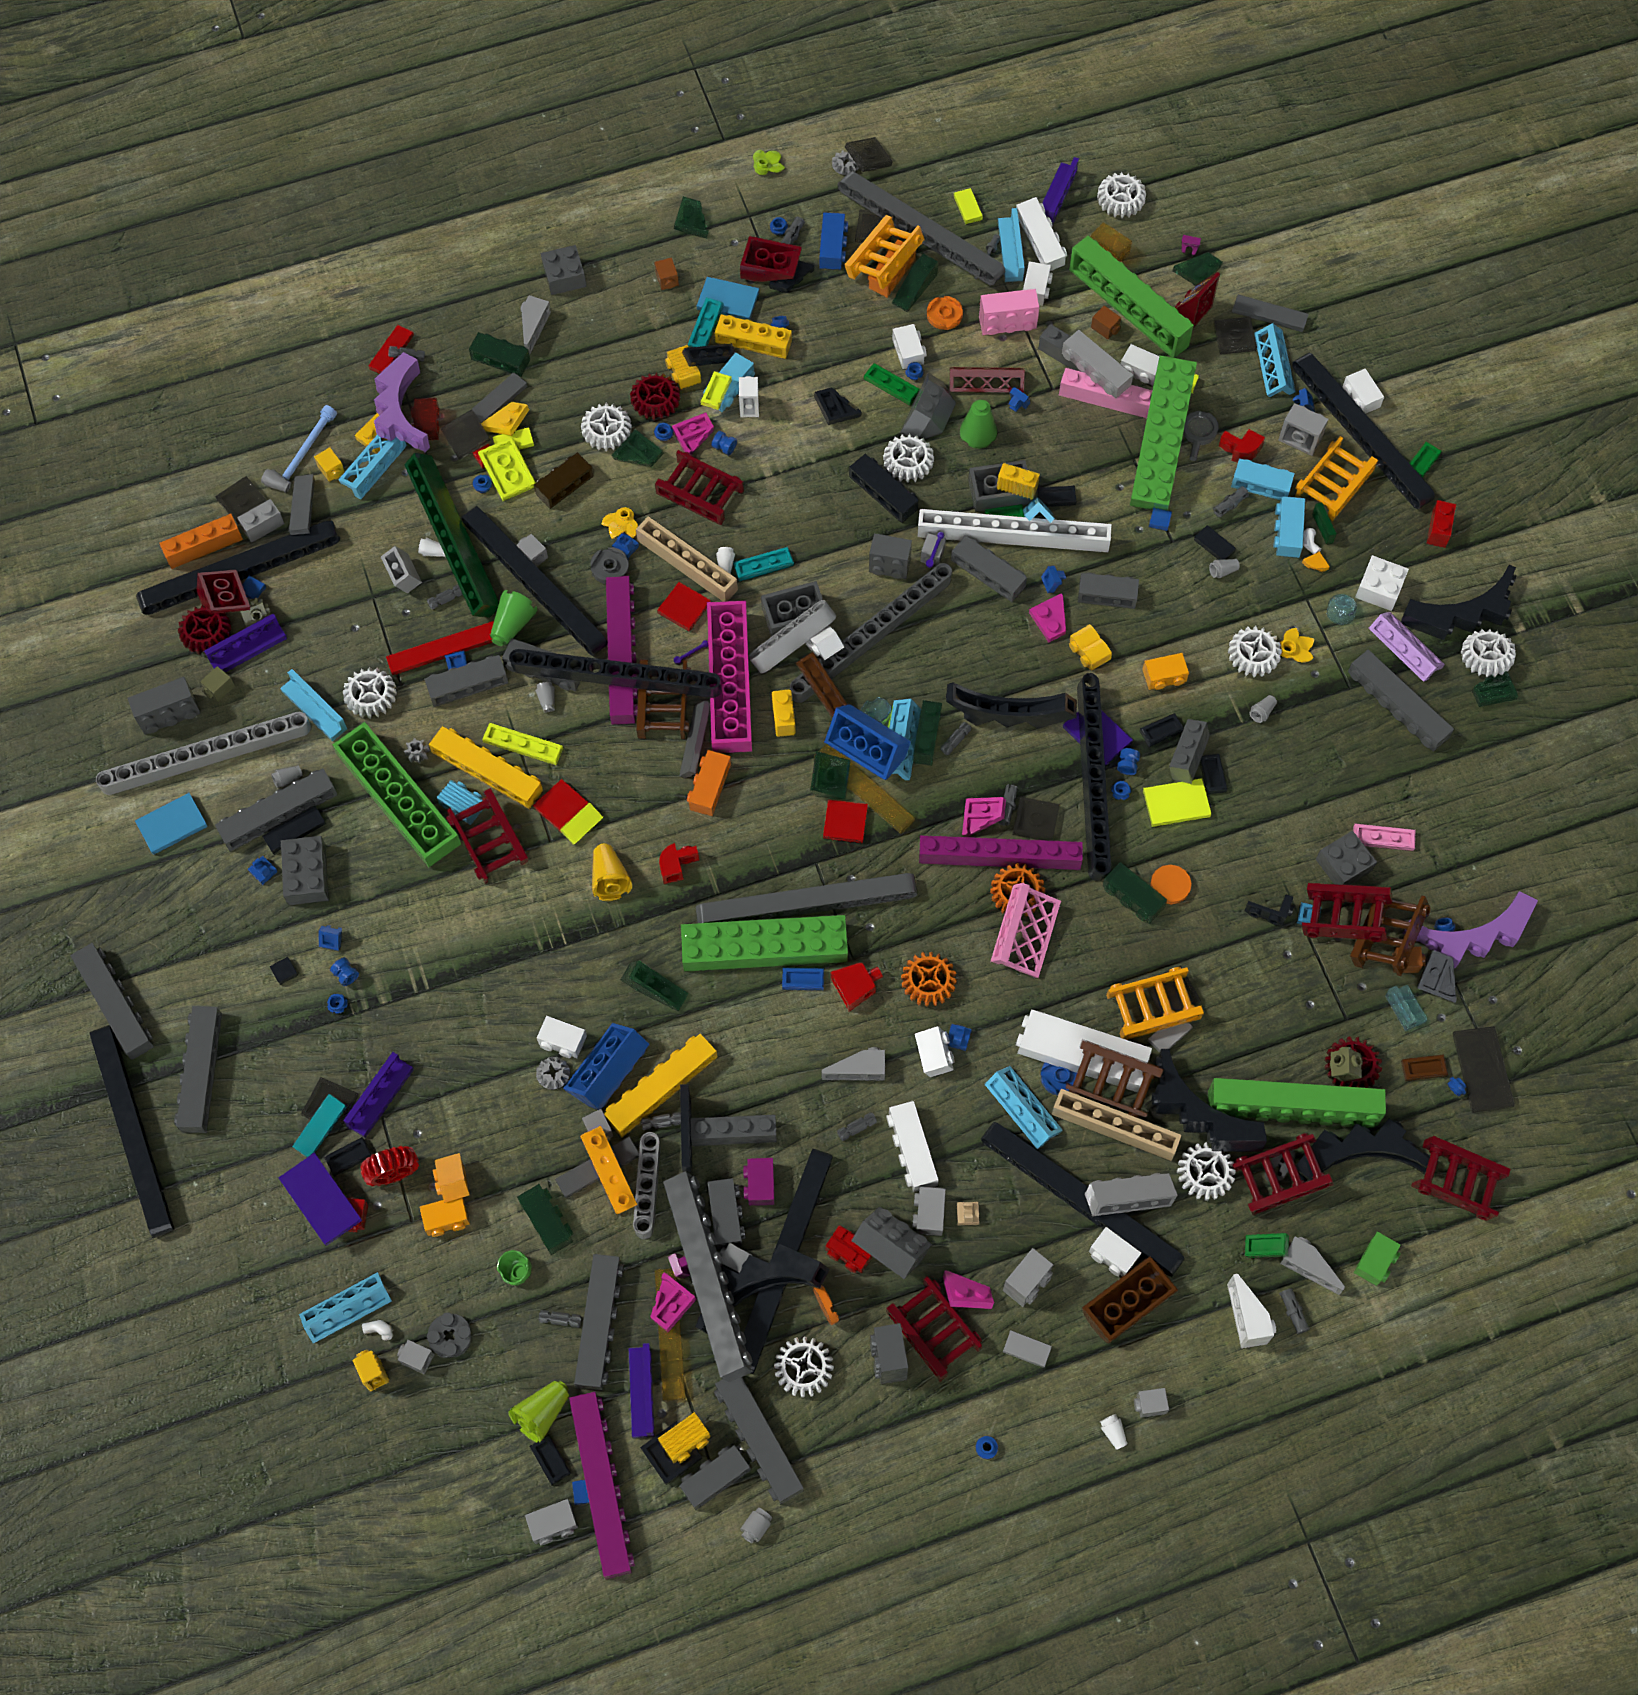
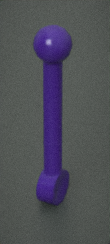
M938 532L937 534L938 539L930 559L926 561L928 568L934 565L933 559L941 539L945 536L943 532Z
M703 640L702 644L680 657H674V663L679 665L686 657L703 647H708V641Z

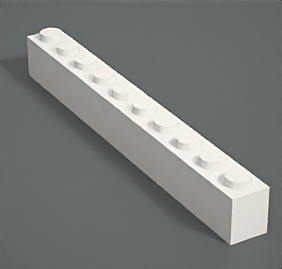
M920 509L918 537L926 538L928 533L937 536L938 532H943L946 540L961 541L965 536H968L971 539L973 538L978 542L1096 552H1108L1111 541V524L1053 520L1050 523L1047 519L1033 518L1029 521L1026 517Z

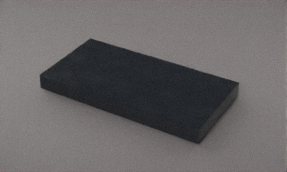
M680 1084L682 1171H686L693 1176L690 1120L692 1119L691 1094L688 1084Z

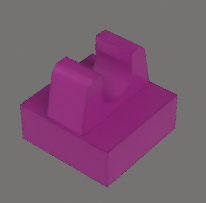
M1183 235L1181 242L1182 253L1185 254L1186 248L1191 247L1193 250L1192 255H1195L1200 246L1201 238Z
M677 1253L668 1256L675 1277L684 1279L690 1276L685 1256Z

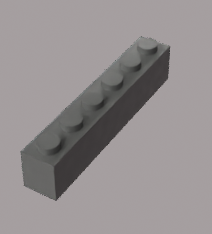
M1365 651L1351 663L1348 670L1351 678L1358 681L1367 693L1372 694L1382 707L1387 708L1393 714L1396 720L1401 721L1411 734H1415L1425 747L1430 748L1434 752L1450 738L1454 728L1371 651Z
M322 768L321 770L311 772L309 776L301 780L294 781L284 789L275 791L273 795L267 798L259 799L254 805L240 809L235 815L221 819L215 826L228 850L232 851L314 806H318L337 796V792Z
M91 943L71 954L72 960L128 1057L133 1060L154 1047L151 1043L153 1037L147 1028L143 1029L141 1024L144 1021L140 1014L133 1012L132 1007L135 1005L129 996H124L122 991L125 988L121 981L114 979L113 975L116 972L110 963L106 965L104 961L106 955L102 948H96Z
M192 1006V1013L188 1015V1025L190 1028L189 1033H186L185 1036L187 1051L183 1054L182 1059L184 1073L180 1074V1085H182L181 1093H178L177 1096L179 1110L174 1117L175 1126L182 1133H207L222 1013L218 1007Z
M593 1254L574 1382L575 1387L579 1389L602 1391L603 1385H607L608 1372H605L606 1363L611 1361L612 1350L608 1349L609 1342L614 1340L615 1328H612V1321L617 1319L618 1313L615 1300L620 1297L621 1285H618V1279L623 1276L624 1264H621V1260L617 1256Z
M740 1377L732 1382L722 1379L715 1383L717 1390L714 1391V1394L719 1403H725L727 1410L724 1412L730 1423L733 1421L736 1423L738 1429L735 1432L740 1441L747 1443L749 1449L746 1452L752 1462L757 1461L760 1467L757 1469V1472L763 1482L768 1481L771 1487L768 1489V1492L773 1501L778 1500L781 1505L804 1492L802 1484L743 1378Z

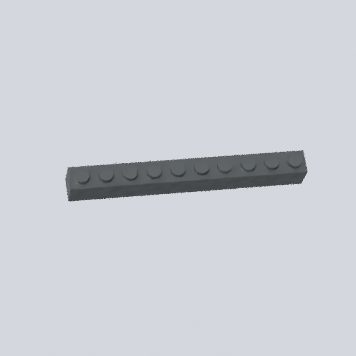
M685 1171L663 1182L720 1377L728 1382H732L753 1372L751 1368L752 1358L749 1352L746 1351V1338L739 1328L740 1318L738 1313L734 1311V1298L731 1292L728 1291V1278L721 1267L723 1261L720 1254L716 1251L715 1245H717L714 1234L710 1231V1218L704 1211L705 1201L698 1191V1188H700L699 1181L695 1176Z

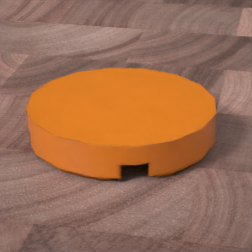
M950 296L934 298L927 307L929 323L941 330L955 328L963 318L961 303Z
M1170 864L1162 866L1154 872L1150 887L1152 894L1157 900L1172 905L1178 904L1187 898L1192 883L1190 876L1184 869Z
M821 1285L820 1289L812 1287L829 1324L832 1326L838 1323L837 1312L832 1311L834 1310L833 1303L824 1286Z

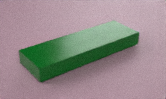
M875 363L864 375V380L909 406L916 399L920 390Z

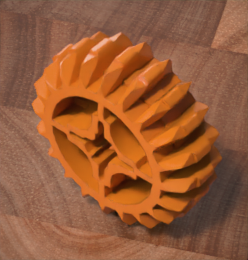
M1017 863L1014 869L1008 865L1007 871L1002 868L1000 869V874H995V880L991 882L993 888L990 889V893L993 894L992 901L996 902V908L1002 907V914L1005 913L1009 901L1002 891L1010 896L1015 884L1024 883L1025 880L1034 890L1045 893V887H1042L1044 881L1039 880V873L1033 875V868L1028 871L1026 870V864L1023 868H1019ZM1016 878H1018L1016 881H1013V882L1008 881V880H1011V879H1016ZM1028 893L1027 902L1029 907L1037 902L1034 896ZM1036 907L1031 909L1032 913L1036 911Z
M922 952L921 958L915 955L913 956L914 962L908 960V967H903L904 974L901 975V980H903L902 987L906 988V995L911 994V1001L917 998L918 1005L924 1001L926 1007L929 1006V1002L937 1006V1000L943 1004L945 1002L944 997L950 998V992L955 991L954 985L957 984V979L954 977L956 976V971L952 970L953 964H947V957L940 960V953L933 957V953L929 952V956L926 957L925 953ZM926 966H931L932 968H931V969H926V968H924V967H926ZM940 971L946 979L944 986L940 984V980L937 978ZM914 973L921 980L918 987L914 985L912 980ZM930 989V990H933V991H935V992H925V991Z

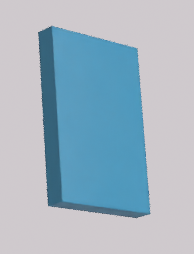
M707 277L697 303V310L702 309L707 297L723 302L722 315H731L735 318L750 320L759 295V288Z
M190 793L135 820L153 855L208 827Z

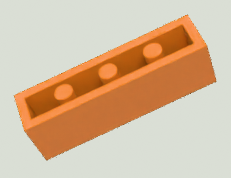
M228 514L162 541L159 544L171 569H174L243 539L232 514Z

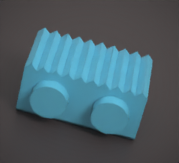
M450 780L437 796L439 805L446 810L451 808L455 815L483 801V797L475 791L473 793L468 791L467 786L462 782L458 781L456 783ZM482 810L463 819V821L471 825Z

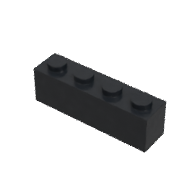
M865 453L849 467V477L901 523L905 522L918 510V497L913 492L910 493L902 482L896 481L887 469L880 467L873 457L870 458Z

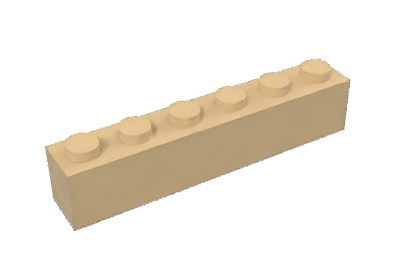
M649 516L637 527L638 542L721 601L728 602L738 591L737 579Z
M1064 1089L1060 1090L1052 1115L1170 1161L1174 1157L1181 1135Z

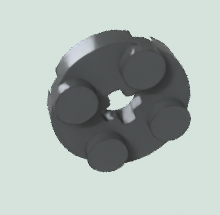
M609 547L608 550L603 551L601 549L593 555L590 562L593 577L603 584H606V577L627 576L629 572L627 556L618 548ZM613 563L612 569H607L605 566L606 564L610 565Z
M444 1313L430 1325L427 1340L431 1349L442 1358L458 1357L469 1348L472 1341V1332L470 1325L462 1316ZM447 1331H455L453 1333L455 1339L445 1341V1333Z

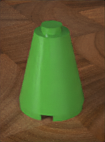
M977 400L972 404L960 427L961 439L972 448H986L997 437V426L989 403L985 400Z
M505 590L501 594L490 634L492 642L498 646L507 645L511 638L513 639L537 612V607L533 608L531 606L532 601L518 592L513 591L512 594L507 593L508 590Z

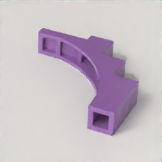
M403 352L375 378L376 390L380 394L374 399L376 411L379 414L374 420L376 433L381 438L389 441L397 437L400 441H405L414 448L426 452L430 448L427 434L412 427L401 411L402 400L408 386L420 374L418 360Z
M1519 891L1505 912L1481 927L1465 931L1448 932L1432 930L1422 926L1416 941L1424 944L1429 950L1434 949L1452 956L1454 968H1456L1466 949L1474 956L1485 958L1495 939L1499 940L1502 945L1514 947L1538 900Z

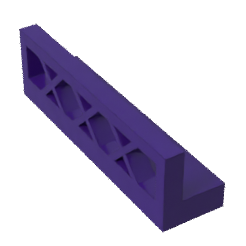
M1074 157L1071 165L1061 162L1042 204L1045 208V215L1050 218L1052 226L1077 174L1079 158Z
M271 614L208 648L204 652L213 668L218 666L221 670L227 672L286 640L287 637L275 615Z
M392 1052L343 1120L347 1127L366 1138L413 1072V1067L403 1062L398 1054Z
M645 1343L643 1347L629 1348L632 1438L655 1437L651 1347L649 1343Z

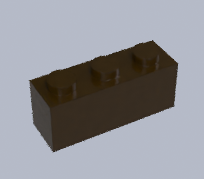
M577 452L573 456H569L560 466L553 468L544 478L538 479L534 484L535 493L551 509L594 477L592 466Z

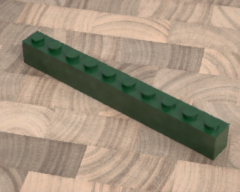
M414 453L404 466L471 614L476 617L490 618L497 611L499 601L432 455Z

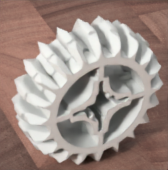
M1122 172L1120 175L1114 173L1112 177L1108 175L1106 179H1103L1098 189L1097 198L1099 206H1102L1103 211L1107 210L1108 215L1113 213L1114 218L1117 215H1120L1121 218L1124 215L1128 218L1131 214L1136 215L1137 211H1141L1142 206L1145 204V185L1142 184L1141 180H1136V175L1130 177L1129 173L1127 175H1123Z
M607 402L605 406L598 404V408L592 407L591 412L586 411V416L583 417L581 423L582 436L587 443H590L592 448L597 446L598 450L604 448L607 452L608 448L613 450L615 446L621 448L622 442L626 443L627 438L631 435V419L627 412L622 410L621 406L616 408L614 403L608 406Z
M909 433L908 437L901 435L900 439L895 437L893 442L889 441L888 447L884 451L883 460L885 468H887L890 474L892 473L893 478L899 477L900 482L906 479L908 483L910 479L916 482L917 477L923 479L924 474L928 475L929 470L933 467L934 456L930 444L925 443L924 438L919 440L918 435L913 438ZM899 452L900 456L895 460L894 457ZM923 457V461L920 464H918L917 461L919 460V458Z
M1256 626L1253 630L1249 627L1245 631L1241 629L1238 634L1233 636V640L1230 641L1228 654H1230L1229 661H1233V667L1239 666L1238 672L1244 670L1246 676L1252 673L1253 677H1255L1258 673L1262 677L1265 672L1267 674L1271 673V670L1275 669L1277 663L1280 662L1282 649H1279L1281 646L1280 642H1276L1277 636L1271 637V631L1264 632V627L1261 630H1258ZM1257 647V650H1256V652H1255V655L1252 656V655H1253V652H1254V650H1255V648Z
M1481 629L1479 633L1474 631L1463 642L1461 656L1462 662L1465 663L1466 668H1471L1472 673L1477 671L1479 676L1485 674L1488 677L1489 674H1492L1496 677L1497 674L1503 675L1505 671H1509L1514 664L1516 650L1515 644L1511 643V638H1506L1505 634L1500 635L1498 631L1494 633L1490 629L1488 632H1485Z
M370 667L367 671L361 668V673L354 672V678L348 677L349 683H344V702L355 715L359 714L360 717L364 718L367 714L368 718L371 719L372 715L375 714L379 718L380 712L386 714L385 708L392 709L391 703L395 702V696L397 695L395 682H393L390 675L387 676L385 671L380 672L378 668L374 671ZM383 685L385 687V690L383 695L381 696L379 692L381 691L380 688ZM357 690L360 691V698L358 700L355 699Z
M1204 1143L1203 1148L1196 1144L1195 1150L1189 1147L1188 1153L1182 1154L1183 1160L1178 1162L1180 1168L1177 1169V1173L1181 1174L1178 1180L1179 1182H1185L1182 1188L1187 1189L1189 1187V1195L1196 1192L1197 1199L1204 1195L1206 1201L1209 1200L1210 1195L1214 1200L1218 1198V1194L1224 1196L1225 1190L1229 1191L1231 1188L1229 1183H1233L1235 1180L1232 1176L1235 1175L1236 1170L1231 1169L1234 1162H1227L1230 1154L1223 1156L1222 1153L1224 1151H1212L1208 1143ZM1209 1157L1211 1159L1206 1162L1196 1158ZM1216 1163H1218L1222 1169L1223 1178L1219 1176L1220 1173H1218L1215 1169ZM1190 1165L1194 1167L1193 1170L1198 1175L1196 1181L1191 1176ZM1211 1165V1168L1209 1170L1210 1172H1208L1203 1176V1178H1201V1176L1203 1175V1171L1208 1169ZM1203 1182H1211L1212 1184L1216 1183L1217 1185L1203 1186L1201 1184Z
M803 1337V1343H799V1339L794 1338L795 1345H792L790 1341L786 1342L789 1349L781 1347L780 1351L783 1355H776V1359L781 1363H775L774 1368L781 1370L775 1372V1376L782 1377L778 1381L779 1385L787 1383L784 1388L786 1392L792 1387L793 1396H796L797 1391L800 1390L801 1397H805V1391H809L811 1397L813 1396L812 1389L815 1388L818 1393L821 1392L819 1384L824 1387L828 1386L824 1378L832 1379V1375L826 1371L834 1370V1366L828 1365V1363L833 1361V1358L825 1357L828 1355L829 1350L824 1349L821 1351L823 1348L822 1342L814 1346L816 1342L814 1338L811 1339L810 1344L807 1343V1337ZM806 1350L801 1358H790L792 1354ZM812 1353L816 1354L821 1360L822 1370L811 1363ZM807 1359V1367L809 1369H805L801 1374L799 1364L805 1363ZM786 1364L797 1371L795 1381L788 1376L785 1369ZM806 1376H818L817 1379L810 1383L801 1384Z

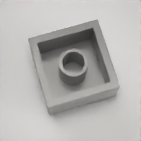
M1294 403L1284 420L1278 441L1313 456L1323 438L1329 419Z
M1032 1248L1007 1278L1003 1291L1022 1307L1026 1303L1031 1304L1038 1296L1037 1293L1040 1290L1038 1288L1040 1286L1044 1288L1051 1280L1053 1264Z

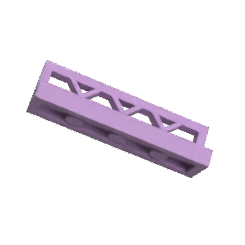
M1391 612L1380 614L1369 627L1423 682L1427 681L1435 671L1442 669L1445 665Z

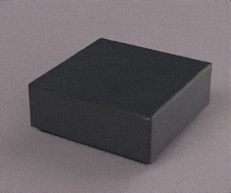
M288 957L269 966L279 985L298 976Z

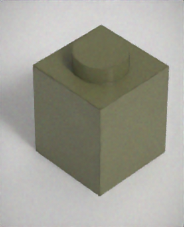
M218 666L200 681L204 688L202 692L209 699L213 697L217 702L235 687L231 677Z

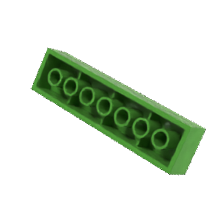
M1089 236L1072 248L1069 270L1171 358H1176L1189 347L1194 325L1188 318L1182 316L1175 307L1169 305L1162 296L1155 293L1148 284L1142 282L1135 273L1129 271L1122 262L1115 259L1109 251H1106L1096 240Z
M1159 356L1130 506L1152 510L1153 508L1168 511L1197 362Z
M365 722L332 744L337 756L428 868L461 845L458 834Z
M845 915L681 924L684 971L848 962Z
M1214 1078L1208 1090L1209 1106L1224 1114L1243 1120L1249 1117L1256 1118L1258 1121L1277 1119L1278 1122L1286 1123L1294 1120L1301 1124L1320 1122L1321 1125H1332L1333 1123H1339L1344 1127L1358 1124L1366 1128H1374L1386 1114L1385 1089Z

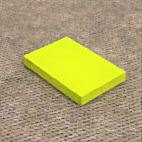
M512 437L478 451V455L502 502L534 488L536 482Z
M1202 778L1193 780L1192 784L1177 782L1143 789L1152 827L1211 817V810Z

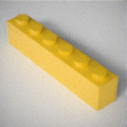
M442 726L429 743L433 754L528 809L532 807L543 791L541 781L533 775L528 776L520 767H513L504 758L492 755L487 748L476 746L467 737L465 739L462 738L452 728L447 729Z
M701 1034L689 1038L681 1050L677 1049L670 1055L668 1061L658 1064L650 1076H644L638 1082V1086L633 1090H627L619 1102L616 1104L612 1103L606 1108L604 1116L621 1138L636 1127L642 1118L649 1116L680 1090V1084H687L718 1058L717 1051Z

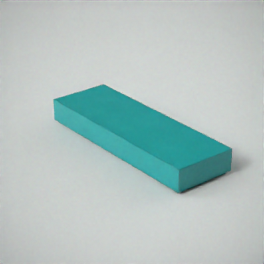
M706 297L689 339V348L708 346L724 306L723 302Z
M785 547L733 562V566L738 580L743 581L792 567L794 562L789 548Z
M328 1094L292 1147L306 1157L315 1153L347 1105L333 1095Z

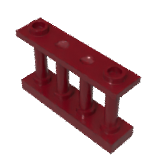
M677 450L676 456L677 463L679 464L668 480L664 481L658 478L655 483L656 494L722 525L725 520L723 507L734 491L741 494L744 492L743 481L737 476H731L694 458L687 452ZM685 467L695 471L684 488L680 489L674 486V483ZM701 475L710 478V482L700 496L696 497L690 494ZM718 483L726 486L727 489L717 504L712 505L706 502Z
M491 788L483 791L485 797L482 799L483 801L455 815L452 809L449 808L447 809L449 816L446 817L451 827L455 826L476 866L474 872L478 880L483 879L485 884L488 883L486 874L512 861H519L521 865L528 862V857ZM485 808L487 810L491 808L494 814L491 816V819L463 832L458 823L459 821ZM495 825L496 827H501L503 833H501L500 837L474 850L472 849L468 839ZM504 843L510 844L513 849L510 851V854L484 867L481 866L477 859L478 856Z
M1308 883L1307 893L1309 900H1313L1310 923L1302 922L1304 936L1310 938L1365 939L1373 942L1387 941L1386 928L1381 927L1384 905L1392 904L1391 887ZM1322 901H1334L1331 924L1319 923ZM1343 902L1355 903L1352 925H1339ZM1364 903L1375 904L1372 927L1360 926Z
M1301 1134L1296 1137L1297 1140L1250 1158L1248 1156L1236 1159V1163L1232 1164L1236 1172L1242 1170L1253 1199L1251 1200L1252 1203H1249L1248 1206L1252 1215L1334 1185L1330 1174L1325 1175V1173L1321 1172L1310 1145L1316 1142L1313 1134ZM1303 1148L1314 1175L1312 1177L1313 1180L1308 1182L1301 1180L1290 1151ZM1279 1155L1283 1156L1293 1181L1292 1188L1286 1190L1281 1188L1270 1161L1271 1158ZM1261 1162L1273 1189L1272 1195L1265 1198L1263 1195L1261 1196L1250 1166Z
M1436 1136L1425 1139L1422 1148L1429 1150L1430 1153L1424 1179L1413 1182L1411 1187L1418 1189V1192L1423 1195H1432L1474 1213L1481 1220L1497 1217L1499 1212L1490 1208L1496 1183L1501 1179L1509 1177L1511 1169ZM1439 1156L1448 1158L1450 1162L1443 1188L1432 1184ZM1460 1164L1468 1167L1467 1169L1469 1170L1462 1196L1451 1192L1457 1168ZM1478 1173L1485 1174L1488 1178L1482 1204L1470 1200Z
M927 1276L923 1282L926 1286L924 1290L903 1306L896 1307L892 1303L886 1308V1313L894 1324H901L902 1334L937 1379L942 1381L947 1377V1366L972 1346L977 1352L981 1350L982 1339L975 1331H970L940 1293L941 1288L934 1279L931 1281ZM932 1294L940 1305L917 1323L910 1324L905 1318L907 1313ZM946 1312L953 1322L931 1340L923 1341L919 1336L920 1331ZM959 1329L967 1340L942 1359H937L932 1353L934 1348Z

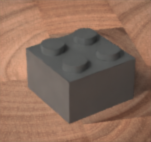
M576 245L540 253L551 295L586 287L585 274Z
M874 533L869 553V572L878 576L887 575L895 579H907L911 562L912 540Z
M1354 831L1349 832L1321 849L1316 857V861L1331 881L1338 885H1351L1371 873L1377 863Z

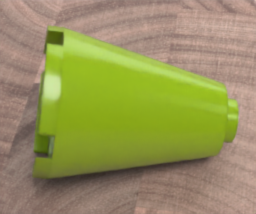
M553 1381L513 1406L508 1411L509 1417L514 1424L519 1423L522 1427L520 1431L526 1437L536 1443L538 1441L540 1443L567 1401L569 1389L562 1381Z

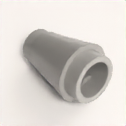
M267 469L261 478L264 486L284 491L285 493L288 492L291 486V482L274 469Z
M1237 559L1214 560L1209 565L1211 576L1218 579L1240 568Z
M551 682L539 683L535 691L543 712H552L555 710V687L552 686Z
M1268 695L1252 706L1250 711L1251 718L1258 723L1266 721L1277 704V700L1273 696Z
M299 765L275 770V773H272L271 776L278 789L280 787L285 788L299 779V777H302L303 774Z

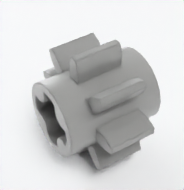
M414 738L410 743H406L408 749L404 753L406 756H409L411 763L416 761L421 764V761L428 759L426 753L430 749L429 746H425L424 740L419 741Z

